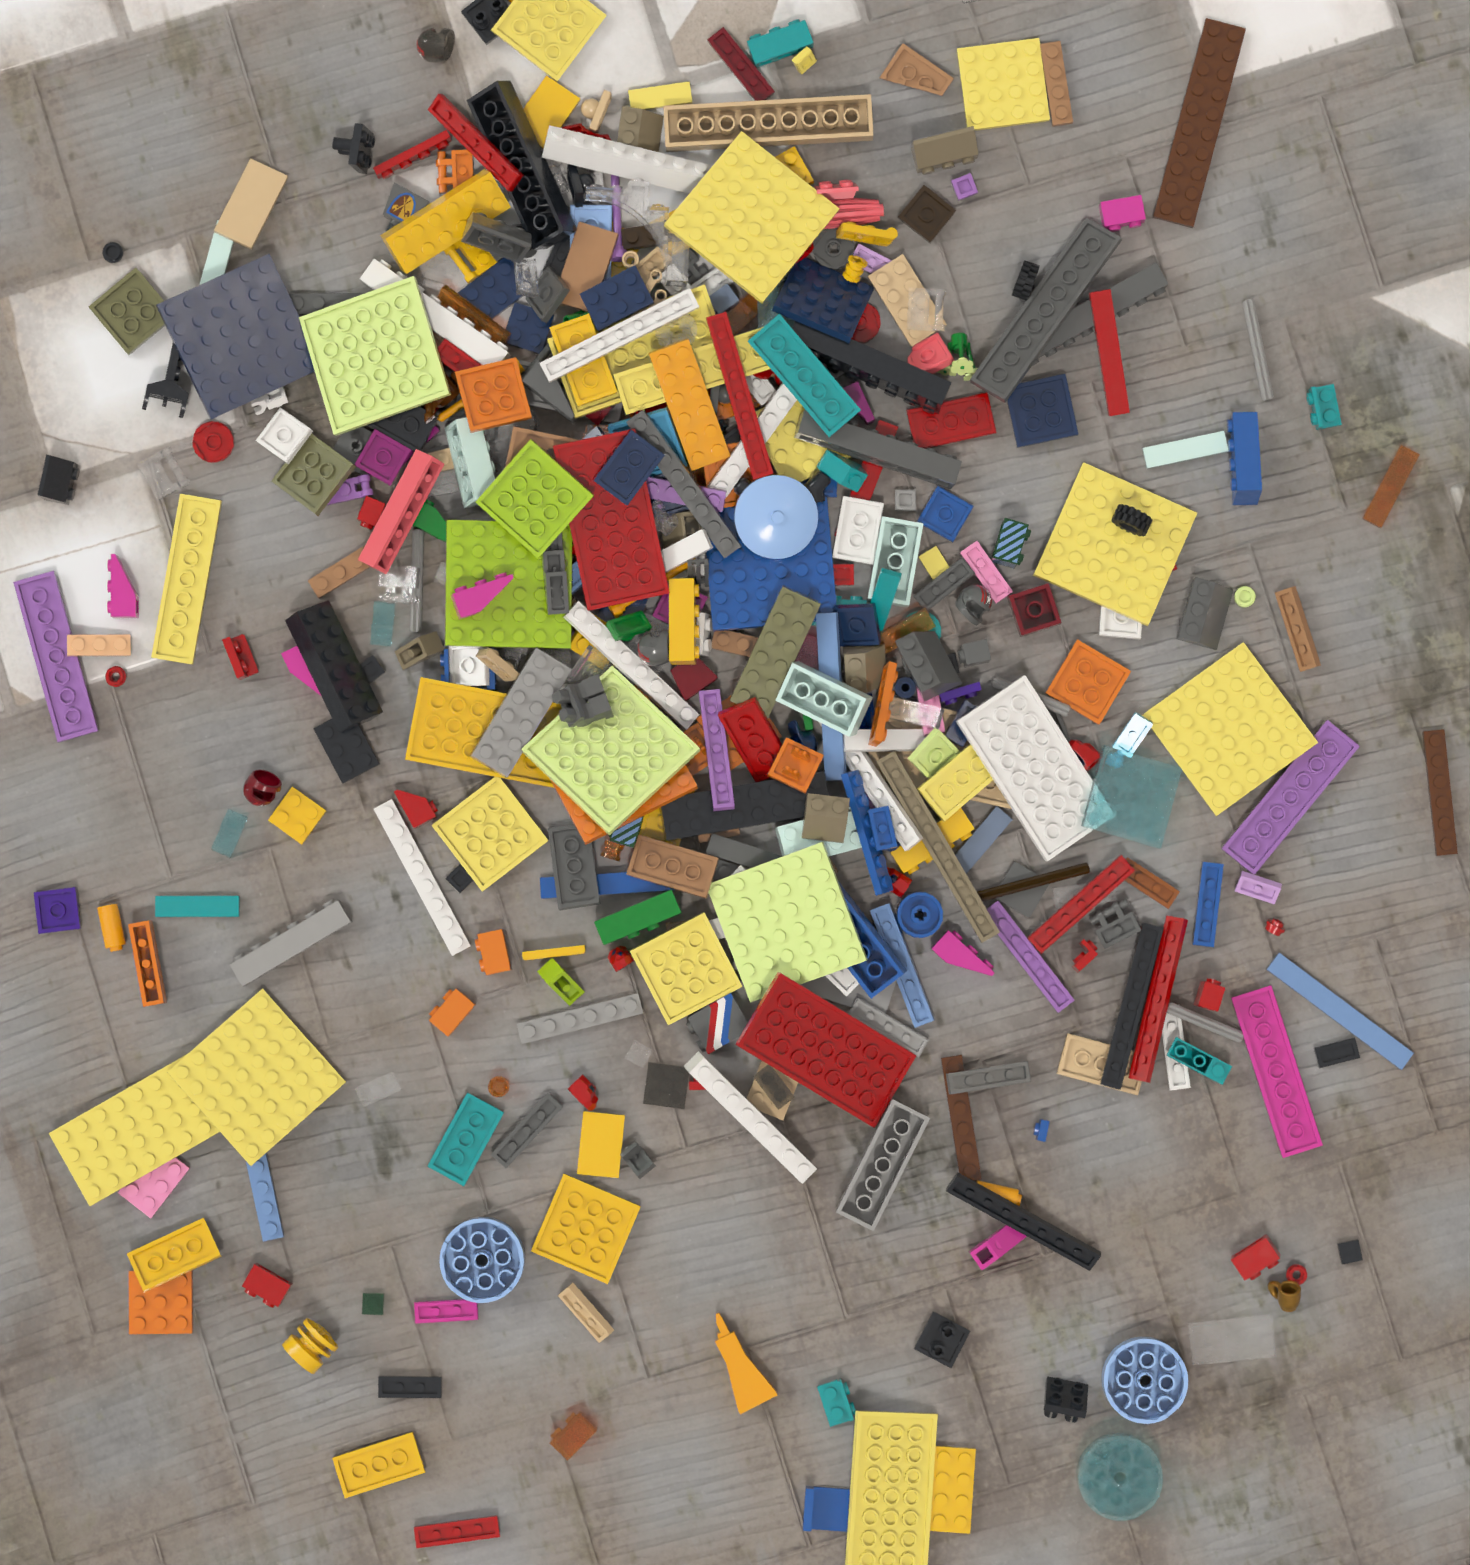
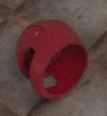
M255 770L248 776L243 785L244 796L255 806L269 805L275 799L276 792L281 791L282 782L275 774L269 771Z

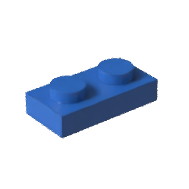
M889 806L867 810L876 852L898 847Z

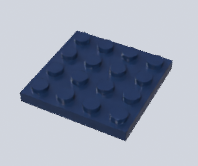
M804 258L792 267L772 311L850 343L871 298L874 287L861 281L858 283L847 281L842 276V273Z

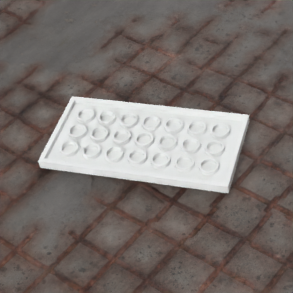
M1023 675L956 721L1045 861H1049L1114 816V813L1026 675Z

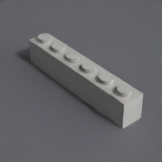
M332 899L322 905L324 909L318 913L314 910L305 915L306 920L301 923L295 921L288 925L286 932L282 934L276 932L268 937L270 941L263 945L260 942L250 948L252 952L244 955V953H241L234 957V963L230 964V967L242 987L247 986L351 924L352 920L339 900L335 902Z

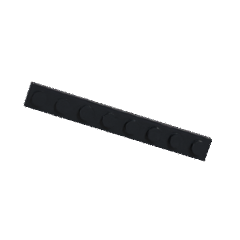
M1142 923V930L1138 938L1100 1085L1121 1090L1164 929L1147 923Z
M958 1172L946 1188V1192L1089 1271L1101 1257V1251Z

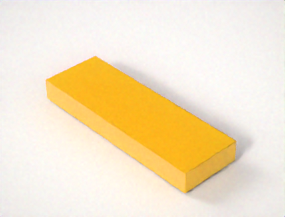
M585 945L526 951L522 952V957L526 961L586 953Z

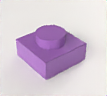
M971 173L951 180L958 201L978 194Z

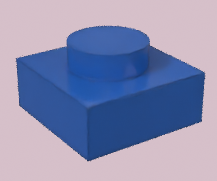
M1040 1119L1039 1123H1035L1033 1135H1036V1140L1046 1142L1050 1121Z

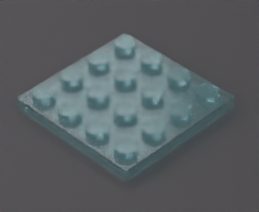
M1103 745L1081 826L1161 849L1182 769Z

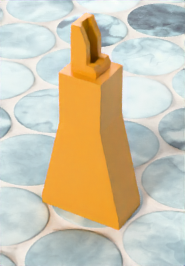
M720 1312L717 1313L716 1324L720 1332L717 1333L718 1339L715 1340V1343L727 1364L739 1413L742 1414L777 1396L778 1393L747 1356L735 1332L729 1331Z

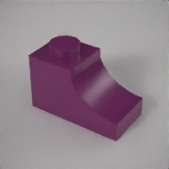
M855 382L844 387L843 389L861 409L857 415L865 421L866 425L873 423L875 418L859 383Z

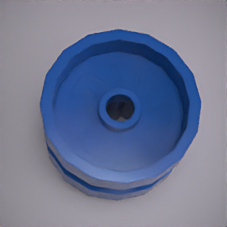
M916 892L906 896L900 902L897 908L896 919L899 927L905 934L913 938H925L933 935L940 928L943 921V909L940 902L934 896L926 892ZM918 911L923 913L922 919L916 918L915 914Z

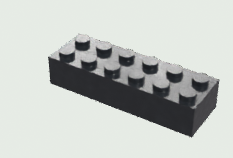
M329 600L297 611L285 620L339 733L371 721L383 713Z

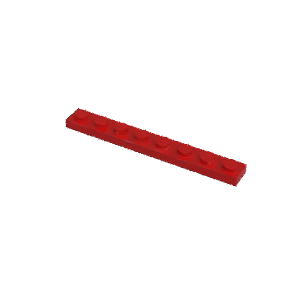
M727 312L706 317L752 479L771 475L773 470Z
M1166 915L1129 1079L1147 1083L1151 1082L1188 923L1187 919Z

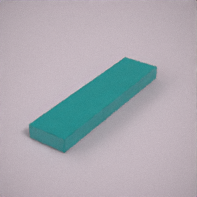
M881 568L870 604L875 603L880 636L882 635L902 573Z
M155 896V917H240V896Z

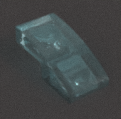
M374 601L371 645H392L395 603Z
M228 809L211 850L231 858L248 817Z

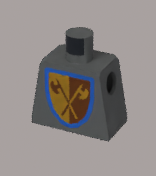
M394 182L383 212L384 217L390 220L385 231H388L429 205L430 202Z

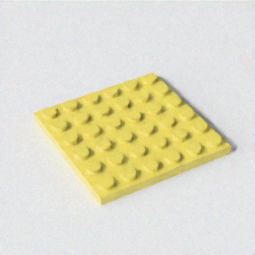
M741 131L664 223V227L763 304L840 208L822 194H817L816 189Z
M1083 462L1033 576L1148 626L1197 512ZM1119 504L1132 506L1151 517L1152 523L1146 536L1128 533L1112 523L1111 519Z
M1244 642L1142 715L1153 722L1152 731L1215 816H1218L1318 744V741Z
M261 989L167 1072L250 1166L256 1163L346 1083L264 989Z

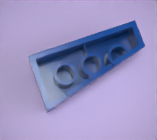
M1232 412L1231 419L1227 420V432H1231V439L1228 440V451L1231 452L1229 469L1232 471L1230 481L1232 505H1257L1262 492L1258 412Z

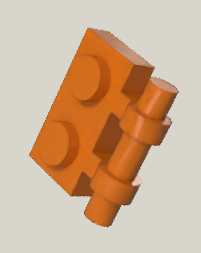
M451 150L452 159H446L445 151L437 152L436 167H438V178L436 179V185L439 186V194H446L448 185H453L454 189L474 176L473 155L468 150ZM452 166V177L446 176V167Z

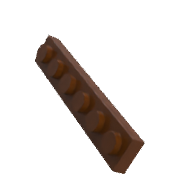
M1444 729L1423 731L1435 855L1458 854Z
M962 1055L941 1058L959 1173L973 1181L981 1180L968 1092L949 1094L946 1073L964 1071Z

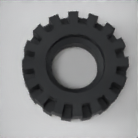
M1024 260L1012 296L1025 301L1028 300L1040 265Z
M1123 504L1118 505L1111 519L1112 523L1120 527V529H1124L1126 532H1131L1134 535L1137 534L1138 536H1146L1152 523L1151 517L1145 512L1142 513L1139 509L1136 510L1132 506L1129 507Z

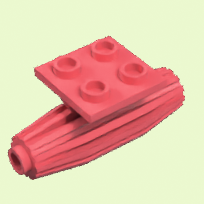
M840 180L839 184L833 185L831 181L819 182V186H814L817 194H822L840 208L824 229L839 228L845 222L865 225L880 221V216H884L883 204H879V200L854 198L856 191H859V189L852 180Z

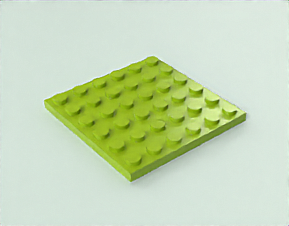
M446 520L445 646L571 649V624L563 618L565 614L548 615L542 556L537 558L497 521ZM568 525L562 531V547L564 550L570 610L572 607V536L570 526ZM506 572L507 576L513 574L514 578L480 613L458 619L451 595L455 593L454 589L462 586H467V589L474 587L475 582L486 579L487 582L495 580L494 576Z

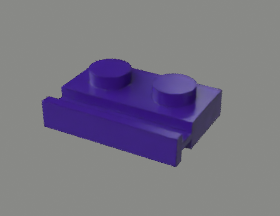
M980 682L940 694V703L945 702L946 705L958 702L957 698L964 695L966 699L978 696L977 691L982 690Z

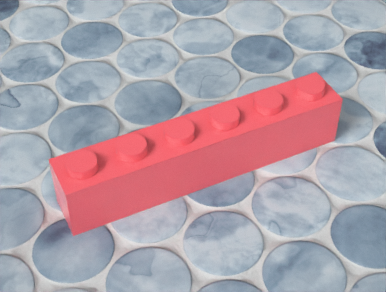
M415 450L358 558L359 561L387 575L445 465L443 462L427 453Z

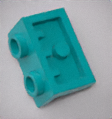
M1334 384L1311 387L1308 390L1309 393H1306L1308 405L1312 406L1313 413H1310L1312 426L1315 425L1316 430L1341 426Z
M840 1378L817 1386L830 1427L847 1421H854L853 1415H855L856 1410L853 1402L849 1403L847 1395L850 1394L847 1382L842 1383Z

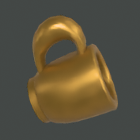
M1272 1280L1268 1283V1290L1278 1300L1280 1308L1285 1312L1295 1311L1300 1303L1301 1286L1297 1282L1289 1280L1281 1283Z

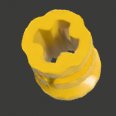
M850 255L845 266L846 270L842 274L844 279L858 283L861 279L860 276L864 272L863 268L868 264L867 261L859 256Z

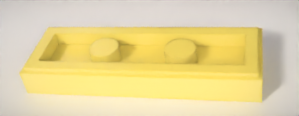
M690 81L628 90L630 107L650 110L663 108V106L693 103Z

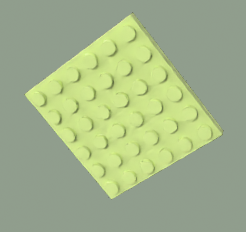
M416 277L406 278L299 317L334 435L343 434L451 395Z
M613 666L599 678L614 717L609 719L603 718L584 727H569L568 723L561 721L558 715L521 749L543 773L608 835H611L700 752V748Z
M824 842L722 878L711 884L709 895L750 1003L763 998L777 972L782 973L798 984H803L868 960Z

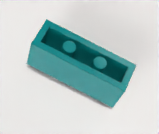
M797 19L789 22V26L784 28L778 26L770 29L769 33L761 36L759 33L751 36L750 40L747 41V48L754 66L759 68L800 53L806 46L810 49L813 48L814 42L806 21Z

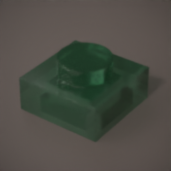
M363 1293L362 1314L383 1315L384 1293Z

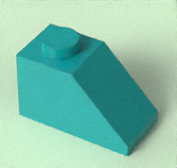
M828 449L816 466L840 485L856 492L859 491L868 476L860 464Z

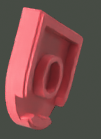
M938 332L914 345L912 352L907 358L908 364L931 374L948 367L955 361Z

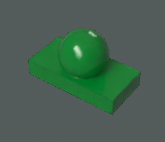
M642 610L609 620L606 623L615 641L621 640L624 642L630 641L635 635L650 631L652 628Z

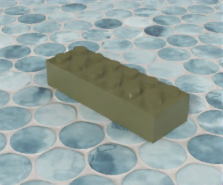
M782 585L730 697L731 702L739 704L756 697L766 717H769L790 666L795 661L821 605L820 601Z

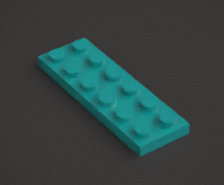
M780 314L748 340L749 344L828 437H831L861 411Z

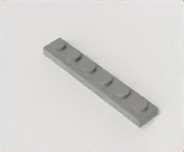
M639 993L518 1023L517 1028L521 1044L643 1014Z

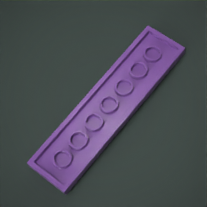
M55 571L13 582L57 742L98 732L99 729L79 657H67V635H72Z
M1326 720L1315 733L1314 737L1318 744L1295 759L1221 848L1251 874H1256L1360 747L1330 721Z

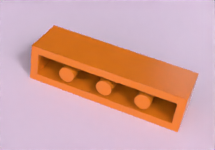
M148 920L128 924L143 1007L167 1003L153 922Z

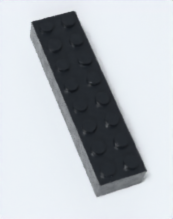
M496 81L466 100L480 132L523 174L514 190H507V193L523 229L531 234L532 249H548L577 231L546 159L542 157L541 147L511 81Z
M795 321L792 329L818 360L827 365L829 370L836 373L842 371L851 380L857 381L859 379L866 382L865 385L872 389H877L878 387L884 390V393L890 397H901L909 405L915 406L917 404L923 407L922 409L927 413L934 414L935 412L939 414L952 382L851 339L850 343H847Z
M825 771L816 772L806 794L774 779L733 786L735 809L713 811L711 790L686 794L660 807L659 810L665 841L804 818L805 801L808 793L827 796L829 794Z

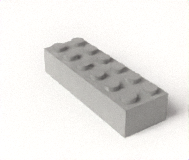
M535 648L470 757L507 778L523 752L521 749L530 741L553 702L552 695L561 689L572 669Z
M891 1099L835 1210L836 1213L872 1231L875 1230L930 1120L928 1116Z

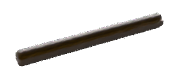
M1082 863L977 891V894L983 902L1090 873L1088 863Z

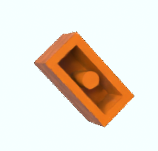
M503 929L477 934L478 939H475L477 952L481 951L482 959L479 960L481 972L491 975L512 970Z
M457 988L454 991L450 989L442 998L445 1002L440 1007L436 1005L429 1013L431 1016L429 1021L447 1037L453 1033L476 1005Z

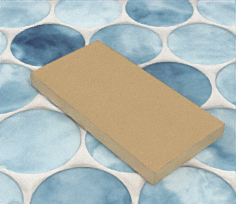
M250 158L214 229V233L252 250L288 180V176Z
M1067 1033L1056 1074L1100 1085L1110 1044ZM1131 1050L1122 1087L1119 1091L1138 1095L1142 1081L1128 1078L1135 1052Z

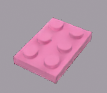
M176 1157L120 1189L118 1193L149 1218H152L189 1171L190 1167Z

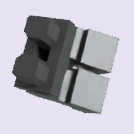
M598 674L582 680L579 684H568L564 689L557 690L552 695L554 703L561 704L562 707L559 711L560 720L567 722L569 727H584L594 721L614 717Z

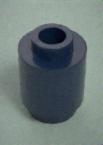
M907 677L899 679L894 686L895 694L901 699L912 697L916 690L914 681ZM908 684L909 691L904 692L901 689L902 685Z

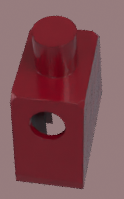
M696 658L695 665H677L670 670L685 701H688L699 691H702L718 679L699 658Z

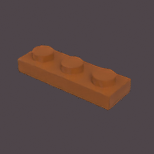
M1127 857V862L1136 871L1124 881L1169 909L1180 891Z

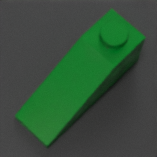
M426 499L412 526L446 543V521L437 509L434 508L435 504Z

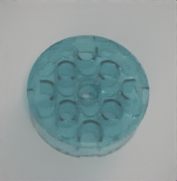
M1110 1433L1095 1439L1083 1451L1078 1461L1076 1479L1083 1499L1094 1512L1110 1520L1126 1521L1137 1518L1147 1510H1150L1156 1503L1162 1489L1163 1473L1156 1454L1144 1441L1126 1433ZM1116 1473H1125V1479L1122 1482H1116L1114 1480Z

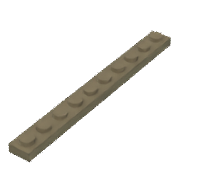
M895 751L876 761L901 806L924 838L922 839L923 844L981 943L999 934L1000 931Z

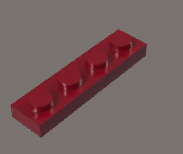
M724 27L707 39L710 46L754 101L767 100L775 93Z

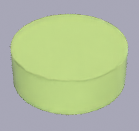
M1247 586L1240 587L1234 594L1235 603L1243 608L1251 606L1256 598L1254 590Z

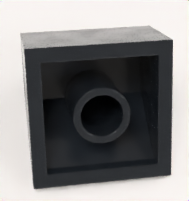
M46 454L38 496L46 501L69 505L70 500L73 501L75 495L73 484L74 480L77 481L80 469L77 468L78 465L75 462Z

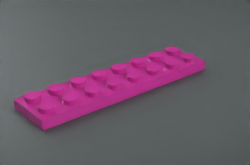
M1269 985L1232 997L1231 1001L1243 1033V1039L1281 1157L1285 1158L1323 1146L1272 986Z

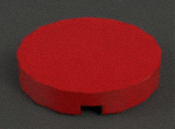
M867 304L851 339L860 343H866L878 334L881 321L880 315L874 306Z
M209 421L201 424L196 429L192 445L195 453L202 460L209 463H218L231 455L234 448V437L231 430L225 424Z

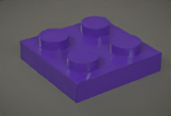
M76 887L34 892L38 934L81 929Z

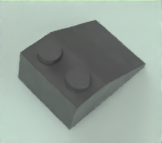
M537 361L522 380L524 386L574 424L576 422L575 416L558 380L556 379L549 383L540 366V362Z

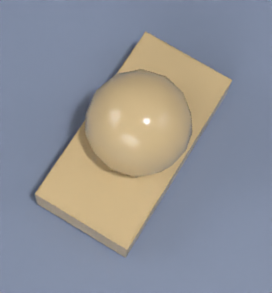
M604 90L599 102L596 99L590 98L582 103V114L586 118L592 119L589 131L598 134L612 99L611 92Z

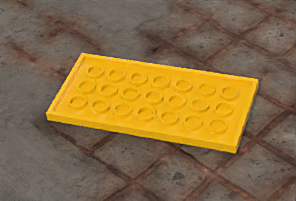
M420 677L405 760L554 788L549 777L523 752L507 778L470 757L506 697V693ZM552 702L533 735L539 733L559 715V711L562 709L561 704Z

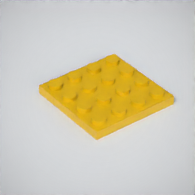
M563 1174L531 1252L608 1284L641 1206L567 1174Z

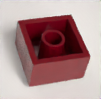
M1049 583L1009 595L1007 598L1020 637L1062 623Z

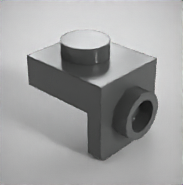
M637 1142L625 1147L624 1151L620 1154L639 1179L656 1166Z

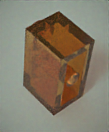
M581 1411L577 1414L572 1412L565 1420L567 1424L562 1429L558 1427L550 1435L553 1438L550 1444L567 1461L598 1429Z

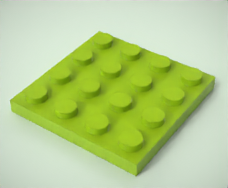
M530 439L477 499L476 503L539 558L592 499L594 494L535 441Z

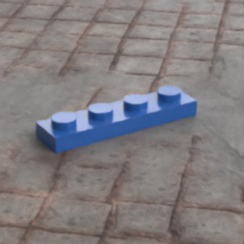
M1202 862L1192 945L1214 947L1224 864Z

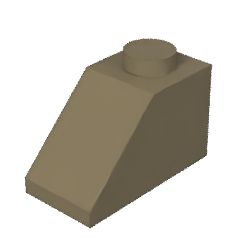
M437 631L414 639L394 652L402 670H405L444 651V647Z

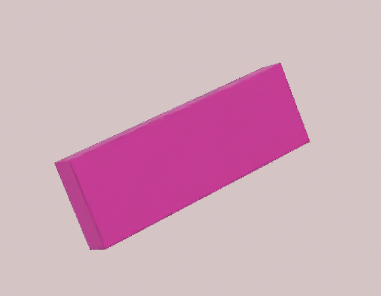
M465 1299L414 1302L415 1324L479 1319L478 1303Z

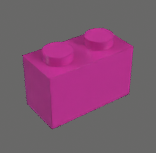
M1141 195L1103 201L1099 204L1102 227L1111 232L1119 231L1124 226H1129V228L1142 226L1141 223H1144L1146 220Z

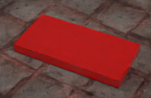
M987 392L946 401L943 403L939 414L935 412L934 414L927 413L922 409L923 407L906 410L912 440L918 445L917 447L924 449L997 433Z
M756 697L718 712L721 723L754 781L760 782L770 778L768 773L782 747V743Z

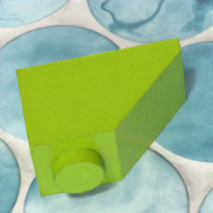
M553 958L537 971L544 981L569 1006L585 992Z

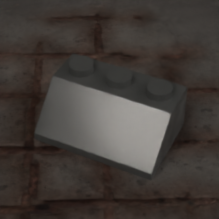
M472 212L468 218L461 239L463 243L517 263L522 261L532 244L531 234L527 233L524 229L514 228L506 225L501 220H493L483 213Z
M1195 577L1191 584L1176 639L1217 650L1233 590L1218 583Z
M935 631L912 632L895 641L897 650L924 702L962 684Z

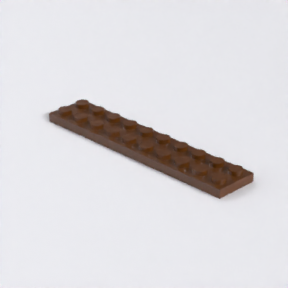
M1208 18L1205 19L1153 214L1155 219L1189 228L1194 227L1246 28Z

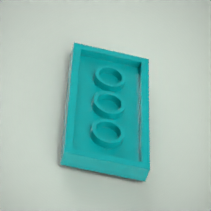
M467 1092L427 1167L465 1186L504 1112Z

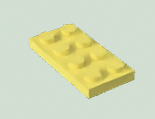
M969 744L918 787L917 790L940 819L946 821L993 779L971 744Z

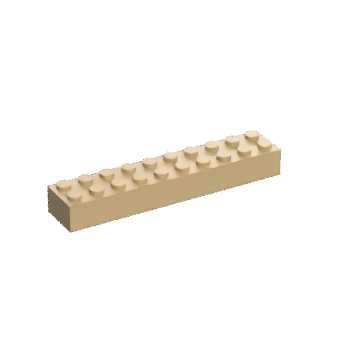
M871 94L663 106L666 152L727 149L741 131L761 147L873 141Z

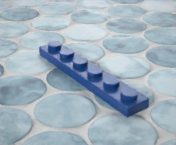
M859 770L841 774L847 798H850L849 805L875 895L893 891L892 879L886 866V858L883 856L882 851L876 852L867 813V810L870 809L869 799L863 787V779Z

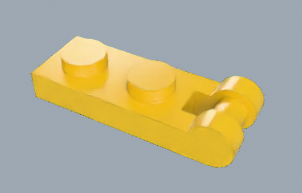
M854 222L842 223L836 230V238L885 247L889 246L898 236L897 230L893 227L883 230L877 229L872 225H856Z

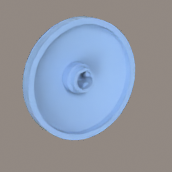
M769 475L753 481L740 494L735 506L734 523L739 538L752 552L765 558L783 559L799 553L812 540L818 524V510L812 494L799 481L783 475Z

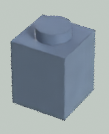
M728 284L709 296L715 314L728 312L739 304V299Z

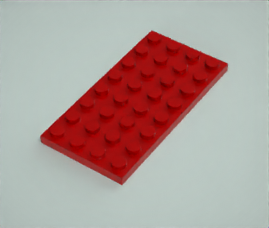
M635 428L553 445L555 460L594 494L592 499L569 523L588 611L670 593L647 482L645 481L628 506H626L593 481L628 432L632 430L636 433Z
M777 972L735 1044L873 1128L877 1125L916 1058L915 1054L780 972Z

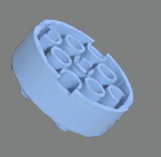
M490 1217L472 1218L455 1227L445 1239L440 1251V1270L447 1286L462 1299L475 1303L493 1302L507 1295L520 1280L525 1265L524 1247L517 1233L506 1223ZM482 1254L487 1257L488 1263L485 1266L477 1263L476 1258L478 1255Z
M1134 1337L1117 1345L1108 1355L1102 1369V1387L1108 1402L1121 1416L1136 1423L1150 1424L1165 1420L1179 1409L1187 1393L1188 1374L1183 1360L1168 1344L1152 1337ZM1143 1375H1148L1151 1378L1150 1383L1146 1386H1142L1139 1381Z

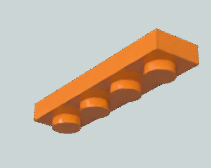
M890 661L882 670L868 745L877 747L886 739L887 729H885V725L891 715L889 704L893 701L895 694L892 688L893 683L898 678V671H896L897 663Z

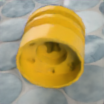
M306 1318L303 1321L306 1328L300 1325L297 1327L302 1337L299 1338L291 1334L283 1342L282 1346L300 1366L311 1374H315L323 1365L319 1354L329 1358L331 1353L327 1348L335 1352L338 1349V1345L324 1327Z

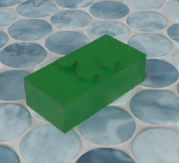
M669 890L597 920L594 924L603 945H607L628 936V939L639 936V931L646 928L648 931L659 928L660 922L682 914L673 891Z

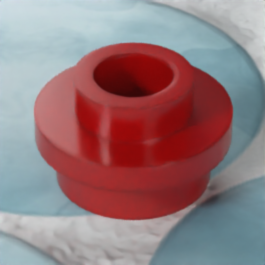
M118 666L109 668L105 674L106 682L113 687L122 686L127 677L124 669ZM115 673H119L120 678L117 681L113 680V675Z
M1273 918L1266 921L1265 929L1270 933L1280 936L1281 933L1285 932L1284 923L1278 919Z
M1293 1264L1287 1269L1286 1278L1301 1285L1307 1279V1271L1302 1265ZM1294 1271L1300 1272L1299 1278L1293 1277Z

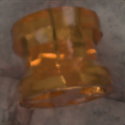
M605 840V848L600 856L620 862V852L624 849V845Z
M502 1076L492 1078L488 1084L489 1093L494 1097L506 1095L510 1087L508 1080Z

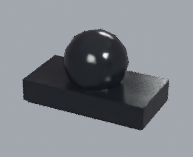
M568 164L567 181L574 206L576 208L583 207V196L594 190L595 180L589 174L579 175L577 167Z

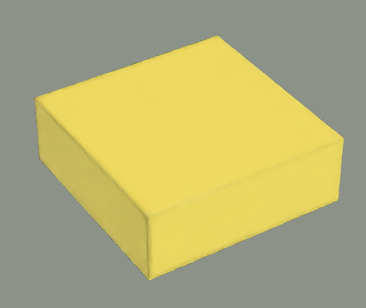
M807 46L792 59L793 64L801 75L817 61L812 50Z

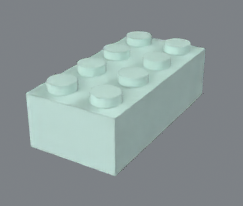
M466 417L455 419L444 429L464 508L479 506L476 503L477 499L495 480L494 463L490 461L489 457L490 446L488 441H485V430L470 433Z
M882 516L867 601H871L881 568L902 573L892 605L909 607L923 523Z
M797 661L792 662L775 701L851 737L857 734L873 697Z
M850 807L844 843L803 839V820L775 828L782 856L820 842H824L829 857L862 848Z

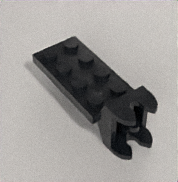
M172 343L165 380L147 384L142 409L146 410L148 399L152 397L163 400L162 407H166L167 401L181 404L179 418H183L189 393L174 382L178 381L181 367L177 366L178 360L182 361L174 343Z

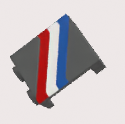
M729 993L688 1017L689 1022L686 1023L691 1034L696 1033L700 1039L697 1041V1044L702 1053L706 1051L710 1054L741 1036L748 1021L733 995Z

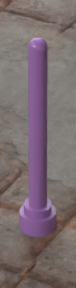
M611 174L613 232L619 234L611 261L622 262V257L627 250L622 246L619 176Z

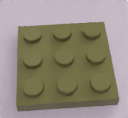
M134 268L88 306L128 355L133 353L165 326L156 307L157 304L164 300L137 268Z
M311 434L289 464L285 462L272 479V482L319 516L356 466Z

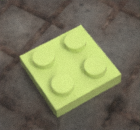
M935 727L908 759L929 779L960 751Z

